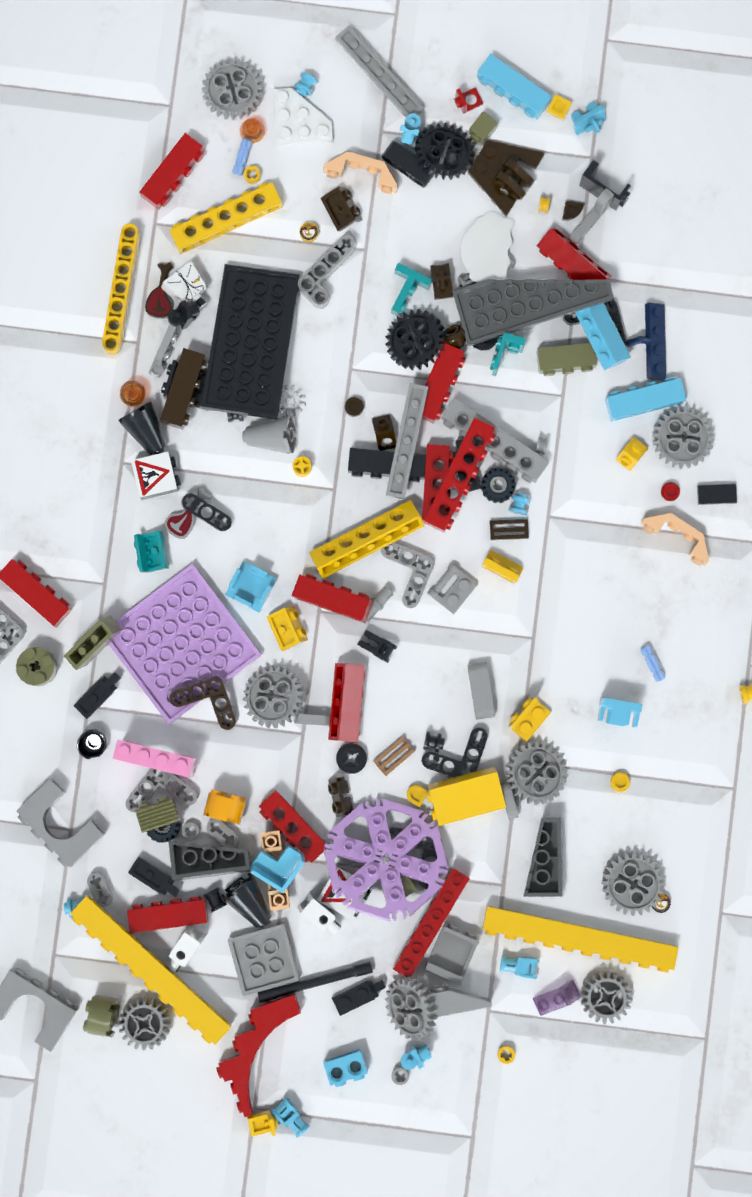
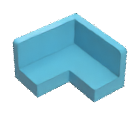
M289 844L278 859L261 849L250 864V872L284 893L304 865L305 856Z

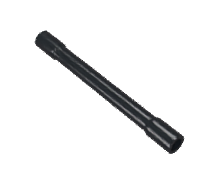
M369 961L354 965L351 968L257 992L260 1003L277 999L280 996L351 977L373 973Z

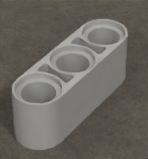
M487 662L468 664L476 720L495 717Z

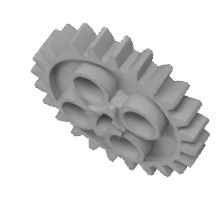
M231 58L228 64L223 59V65L216 62L217 68L210 67L211 74L205 73L208 80L202 81L203 85L206 86L202 87V92L206 93L203 95V99L207 100L206 106H211L210 110L212 113L217 110V117L223 113L225 120L228 118V115H231L232 120L235 119V115L242 119V113L249 116L248 110L250 109L254 112L255 108L253 105L259 106L257 99L262 98V94L259 93L263 91V87L259 86L262 80L257 79L259 73H253L254 67L248 68L247 62L241 65L240 59L234 63ZM227 74H230L232 84L235 89L236 98L238 100L237 105H235L229 82L226 76ZM237 75H242L243 79L241 81L234 80V77ZM219 80L225 81L223 86L216 85ZM244 92L249 94L245 99L239 97ZM223 98L231 99L227 104L221 102Z
M679 407L676 408L675 413L669 410V417L663 414L662 418L664 421L659 419L657 421L660 427L655 426L653 430L658 432L652 435L653 438L657 439L652 443V445H658L655 453L661 452L662 454L659 459L665 457V464L671 461L673 468L676 464H679V468L682 469L684 464H686V467L689 469L691 463L696 467L698 465L697 460L703 462L705 460L703 455L707 457L710 455L707 449H713V446L709 443L715 441L714 438L710 437L714 431L708 430L712 424H705L707 417L701 419L702 412L695 415L694 408L690 412H688L687 407H684L683 412L680 411ZM670 424L678 425L679 431L672 432ZM695 425L698 428V433H691L689 426ZM682 434H684L685 438L698 437L700 438V441L694 439H686L685 442H682L681 438L669 439L666 436L670 435L673 437H680ZM670 442L676 443L678 446L677 451H671L668 444ZM688 444H694L697 451L694 453L690 452L687 447Z
M271 665L268 671L263 667L262 674L256 671L257 677L250 676L252 683H246L249 690H243L247 694L243 701L248 702V704L244 708L250 709L247 715L253 716L252 720L258 721V724L261 726L265 723L267 728H270L271 724L274 728H278L279 723L284 727L285 720L292 723L290 717H298L295 713L296 710L302 711L298 705L304 703L300 697L304 696L305 693L299 691L303 688V685L298 684L300 679L294 678L295 673H289L287 668H284L282 671V667L277 666L275 670ZM266 682H269V688L267 690H264V684ZM288 685V690L282 693V687ZM258 693H264L271 696H275L276 694L279 697L289 698V701L277 698L270 699L266 696H258ZM265 700L266 706L260 709V703ZM283 703V711L278 712V706Z
M529 742L525 744V747L523 745L520 746L519 751H513L514 756L508 758L512 763L506 764V767L510 768L509 771L505 772L506 775H510L506 782H512L513 784L509 789L515 788L514 796L520 794V801L527 798V804L532 803L533 800L535 805H538L540 801L542 804L547 803V800L549 802L553 801V796H559L558 791L564 790L561 784L567 782L562 778V776L567 775V772L562 771L566 765L560 764L563 757L557 758L558 751L552 753V746L545 749V743L539 746L538 742H534L533 745ZM533 756L539 759L538 764L534 763ZM545 761H547V765L537 773V777L531 779L526 786L525 782L536 773L535 770L541 768ZM520 769L525 770L526 777L521 776ZM547 769L552 772V778L547 776ZM534 782L539 785V792L534 789Z
M632 852L631 858H629L627 853H624V859L617 856L618 862L616 863L611 860L610 862L613 867H606L609 873L602 875L607 878V881L601 882V884L607 885V888L602 890V892L609 894L605 899H612L610 906L612 907L617 904L616 911H620L623 908V914L625 915L628 910H630L632 916L635 915L636 910L640 915H642V909L650 912L648 906L656 907L654 901H661L658 894H664L660 890V887L665 886L664 883H660L664 876L658 875L661 868L655 869L656 862L650 864V857L643 860V854L641 853L638 858H636L635 852ZM628 865H632L635 869L634 874L631 876H627L625 873V868ZM621 874L632 881L636 879V884L646 889L648 894L635 887L630 889L631 885L619 878L618 875ZM645 875L651 877V884L648 886L642 884V878ZM618 882H623L625 885V889L621 893L615 890V885ZM635 892H639L642 897L638 903L632 901V894Z
M408 976L393 981L392 985L388 986L389 990L386 991L389 997L385 998V1001L389 1003L385 1008L390 1011L387 1016L392 1017L390 1023H395V1030L400 1029V1035L405 1034L406 1039L411 1037L412 1041L416 1039L418 1041L429 1036V1033L434 1031L432 1027L436 1026L434 1020L437 1019V1016L433 1014L437 1009L432 1006L435 1001L430 1000L432 994H427V987L422 988V982L417 983L416 978L411 979Z

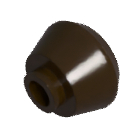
M452 325L444 331L446 336L442 338L446 341V344L458 349L465 345V330L461 325Z

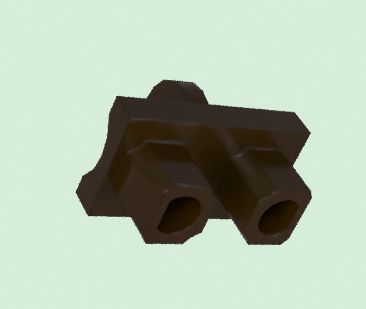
M449 263L430 265L434 300L453 298Z

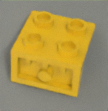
M529 697L521 706L523 708L520 714L518 712L515 713L509 720L511 723L509 728L525 742L530 739L551 713L537 701V697L533 699Z

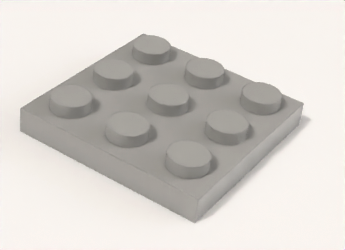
M284 923L227 939L243 996L299 981Z

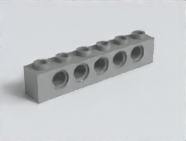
M454 398L441 417L443 424L449 429L455 428L458 430V434L462 438L465 437L474 418L495 427L493 433H496L495 438L499 440V445L494 447L489 443L487 444L485 449L491 453L490 456L498 462L500 460L505 462L506 467L512 472L518 471L521 473V477L525 481L536 483L548 466L549 461ZM460 416H464L467 418L468 423L461 425L457 419ZM476 437L472 440L475 442V446L483 444L481 438ZM511 448L514 450L515 455L507 457L504 451ZM527 459L530 461L531 466L523 468L520 461Z

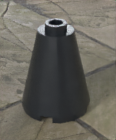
M151 401L118 420L149 455H156L165 451L163 449L166 446Z
M248 873V878L243 879V877H240L225 889L226 894H221V898L256 928H264L271 922L269 920L271 913L255 876Z

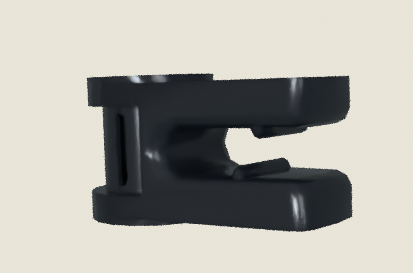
M365 630L364 636L378 643L379 647L374 648L362 640L357 645L382 661L389 663V657L393 650L397 649V646Z

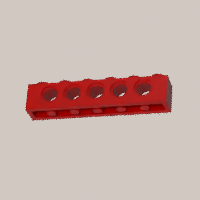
M477 418L473 419L425 517L424 524L445 533L446 529H451L454 523L452 516L454 512H459L463 504L460 500L463 495L467 496L471 485L468 483L471 477L475 479L480 469L477 467L479 460L484 461L488 452L485 448L488 443L492 444L496 433H493L495 427ZM476 437L481 438L483 444L475 446L472 440ZM468 454L472 455L475 459L471 464L464 461V457ZM458 472H464L466 479L459 481L455 475ZM455 489L458 492V496L450 498L447 495V491ZM447 506L450 512L448 515H441L439 508Z
M452 867L444 881V885H442L443 887L437 892L394 964L393 970L404 977L410 976L411 978L470 878Z

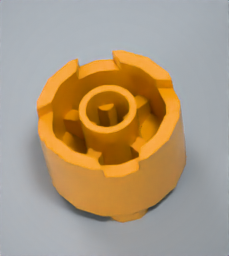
M211 789L203 815L240 825L246 805L245 797L229 794V797H227L228 793Z

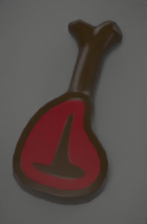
M170 262L167 264H157L161 271L159 286L149 294L146 300L145 311L153 318L165 319L170 311L173 310L172 303L167 298V293L161 288L163 281L168 278L169 272L173 269V265Z

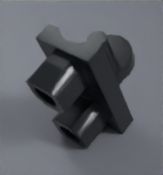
M186 300L181 301L177 309L170 311L168 314V322L172 326H180L181 330H184L190 322L196 320V315L200 313V309L196 301L187 304Z

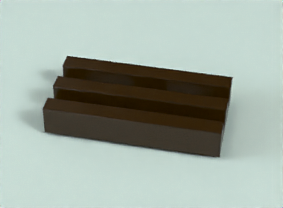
M528 519L489 521L490 540L529 539ZM524 524V527L494 528V525ZM499 532H525V534L522 535L494 536V533Z

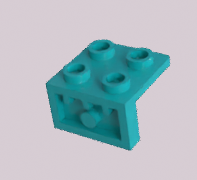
M505 332L503 338H498L495 349L498 355H493L490 370H493L492 376H496L503 348H506L507 352L512 354L522 353L526 338Z

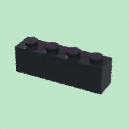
M350 448L348 473H351L353 477L370 475V478L382 479V476L389 477L395 452ZM414 454L409 482L419 483L420 480H424L426 455Z

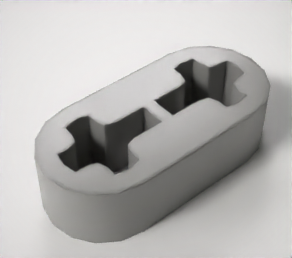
M297 714L298 717L294 719L295 724L330 725V716Z
M502 783L500 785L509 820L518 818L512 789H509L510 783Z
M211 819L208 822V833L221 845L229 848H234L238 845V835L223 821ZM218 822L220 824L219 829L223 832L221 834L218 831L212 832V823L216 824ZM224 833L229 837L233 835L235 843L227 845V839L223 836Z
M100 872L90 874L87 884L93 899L102 908L108 907L112 903L113 897L105 876ZM94 875L97 878H101L99 882L101 889H98L96 884H92L91 881L94 880ZM102 890L103 895L108 896L107 904L99 902L98 899L101 898L99 891Z

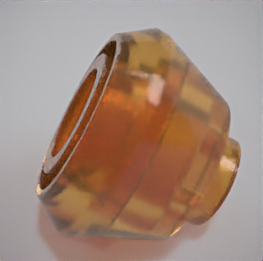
M248 118L240 126V135L242 139L245 138L251 140L252 143H257L265 135V126L257 118Z
M132 380L122 385L120 398L124 404L137 406L145 399L146 391L140 382Z

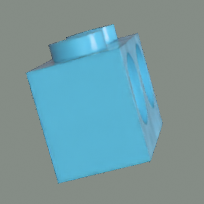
M361 1049L324 1060L323 1062L330 1086L340 1087L347 1084V1080L354 1079V1081L364 1079L365 1074H368ZM353 1061L361 1064V1068L358 1071H353L350 1068V1064ZM339 1067L343 1073L341 1076L335 1077L331 1073L332 1069Z

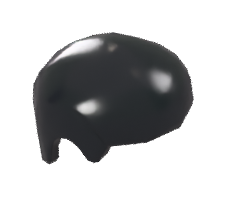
M96 729L84 731L77 740V750L86 759L100 757L107 747L105 735Z

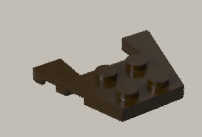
M487 140L471 165L470 170H468V175L489 196L494 205L502 211L501 213L507 217L516 201L500 192L501 188L495 184V175L498 171L505 173L506 170L503 168V164L507 159H511L516 163L520 160L536 170L545 153Z

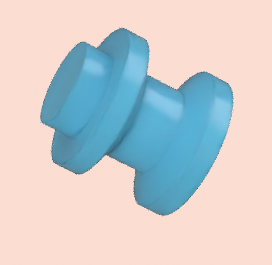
M301 72L300 77L302 80L300 83H295L294 87L299 95L305 97L306 95H311L310 87L312 84L316 85L318 81L312 75Z
M517 493L516 496H512L511 499L515 501L514 506L509 507L508 511L527 516V512L524 509L525 505L530 504L531 500L527 499V495Z
M84 896L80 897L79 901L74 902L71 898H68L67 902L64 903L65 914L72 918L70 913L82 901Z

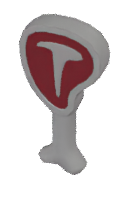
M204 486L198 487V497L203 500L211 498V494L206 492ZM192 501V503H191L188 507H190V506L192 505V506L196 507V509H197V507H198L199 505H196V504ZM185 509L181 513L171 514L165 520V528L174 537L185 539L194 527L195 516Z

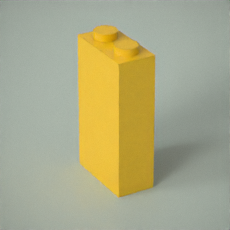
M495 766L428 784L429 791L426 792L428 803H433L434 809H431L433 821L437 820L439 826L506 808Z

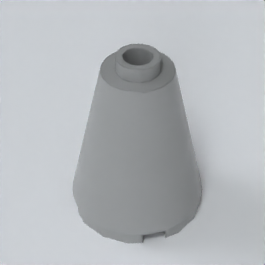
M283 416L278 418V420L273 419L248 426L242 432L243 442H246V445L287 454L294 453L296 448V438H294L293 434L296 431L295 421L292 416Z

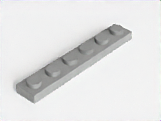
M350 25L335 37L340 46L405 118L411 113L418 115L424 110V107Z
M409 383L386 496L405 499L428 391L427 386Z

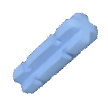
M243 138L241 141V148H239L235 160L236 165H234L232 170L235 175L241 176L243 174V166L246 164L252 145L249 139Z
M647 645L641 648V653L646 657L645 661L651 673H654L655 681L659 682L665 678V674L660 670L661 666L655 654H652L651 646Z

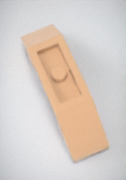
M346 152L324 164V173H326V176L337 179V177L342 178L346 164L353 169H366L370 174L377 175L380 173L378 188L387 194L397 192V184L384 161Z
M668 513L644 518L640 523L643 525V529L650 534H653V532L657 534L664 523H668V528L674 532L680 531L689 542H696L689 553V556L692 557V562L699 566L701 564L706 565L709 562L704 534L674 514Z
M280 830L260 833L262 850L278 859L283 852ZM268 884L270 910L290 908L288 887L282 893Z

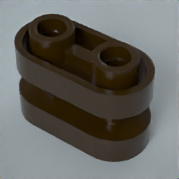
M507 159L503 164V168L506 171L505 173L498 171L494 177L496 180L495 184L499 188L505 189L508 192V197L513 200H522L526 195L523 188H531L535 181L519 164L511 159ZM511 176H512L513 178H515V179L518 181V183H516V182L511 178Z

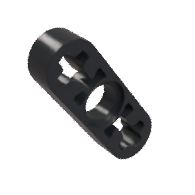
M189 493L182 498L181 505L186 511L218 531H226L231 527L232 520L227 514L195 494ZM186 498H194L193 502L196 505H199V502L203 504L198 508L197 513L194 512L196 507L192 505L190 507L186 506ZM209 507L212 515L209 518H204L201 515L202 508ZM217 512L219 513L217 518L221 520L226 518L227 526L219 527L220 523L217 520H214V523L210 522V520L214 518Z

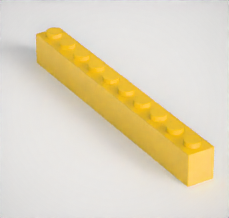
M88 894L70 913L72 915L71 919L78 926L82 924L87 929L86 933L91 938L100 940L102 942L100 945L107 952L111 950L116 955L114 958L121 965L126 964L130 968L129 972L134 977L142 978L145 981L143 983L145 987L150 991L155 990L159 994L158 998L167 1005L169 1003L174 1007L172 1009L173 1012L180 1018L182 1016L188 1020L187 1024L194 1031L198 1029L202 1033L201 1037L210 1044L212 1042L216 1045L228 1032L231 1024Z
M486 906L482 929L486 930L485 934L497 936V933L505 934L504 938L516 940V937L524 938L523 942L535 944V941L543 942L542 946L554 948V945L562 946V950L567 952H573L576 949L586 956H592L595 953L599 954L601 959L611 961L612 957L618 958L620 963L629 965L631 961L637 962L639 967L649 969L650 965L656 966L658 971L666 973L669 972V969H675L679 949L675 945L492 906Z

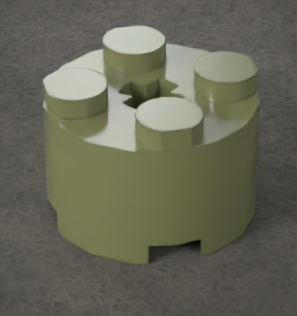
M37 647L28 648L17 659V675L28 685L37 687L46 685L57 674L58 666L56 659L52 653L45 649ZM39 662L41 668L34 672L33 665Z
M94 995L91 1001L88 1000L85 1009L88 1012V1017L84 1021L83 1031L88 1034L113 1037L115 1031H112V1028L115 1024H118L120 1005L116 1004L119 1002V999Z

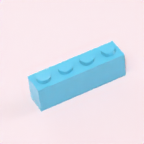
M491 53L477 71L478 81L482 85H488L493 88V91L498 96L507 98L512 106L520 107L530 118L534 117L538 120L551 102L552 96Z
M604 303L575 312L604 370L618 366L631 358Z
M669 377L664 379L663 383L657 384L654 381L645 384L646 387L640 389L638 386L628 388L627 392L620 393V391L609 393L605 403L610 421L613 422L685 403L687 399L681 378Z

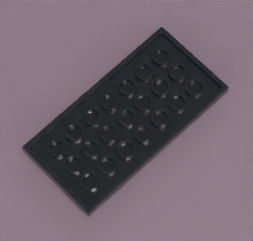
M225 264L203 393L202 409L278 420L300 274Z

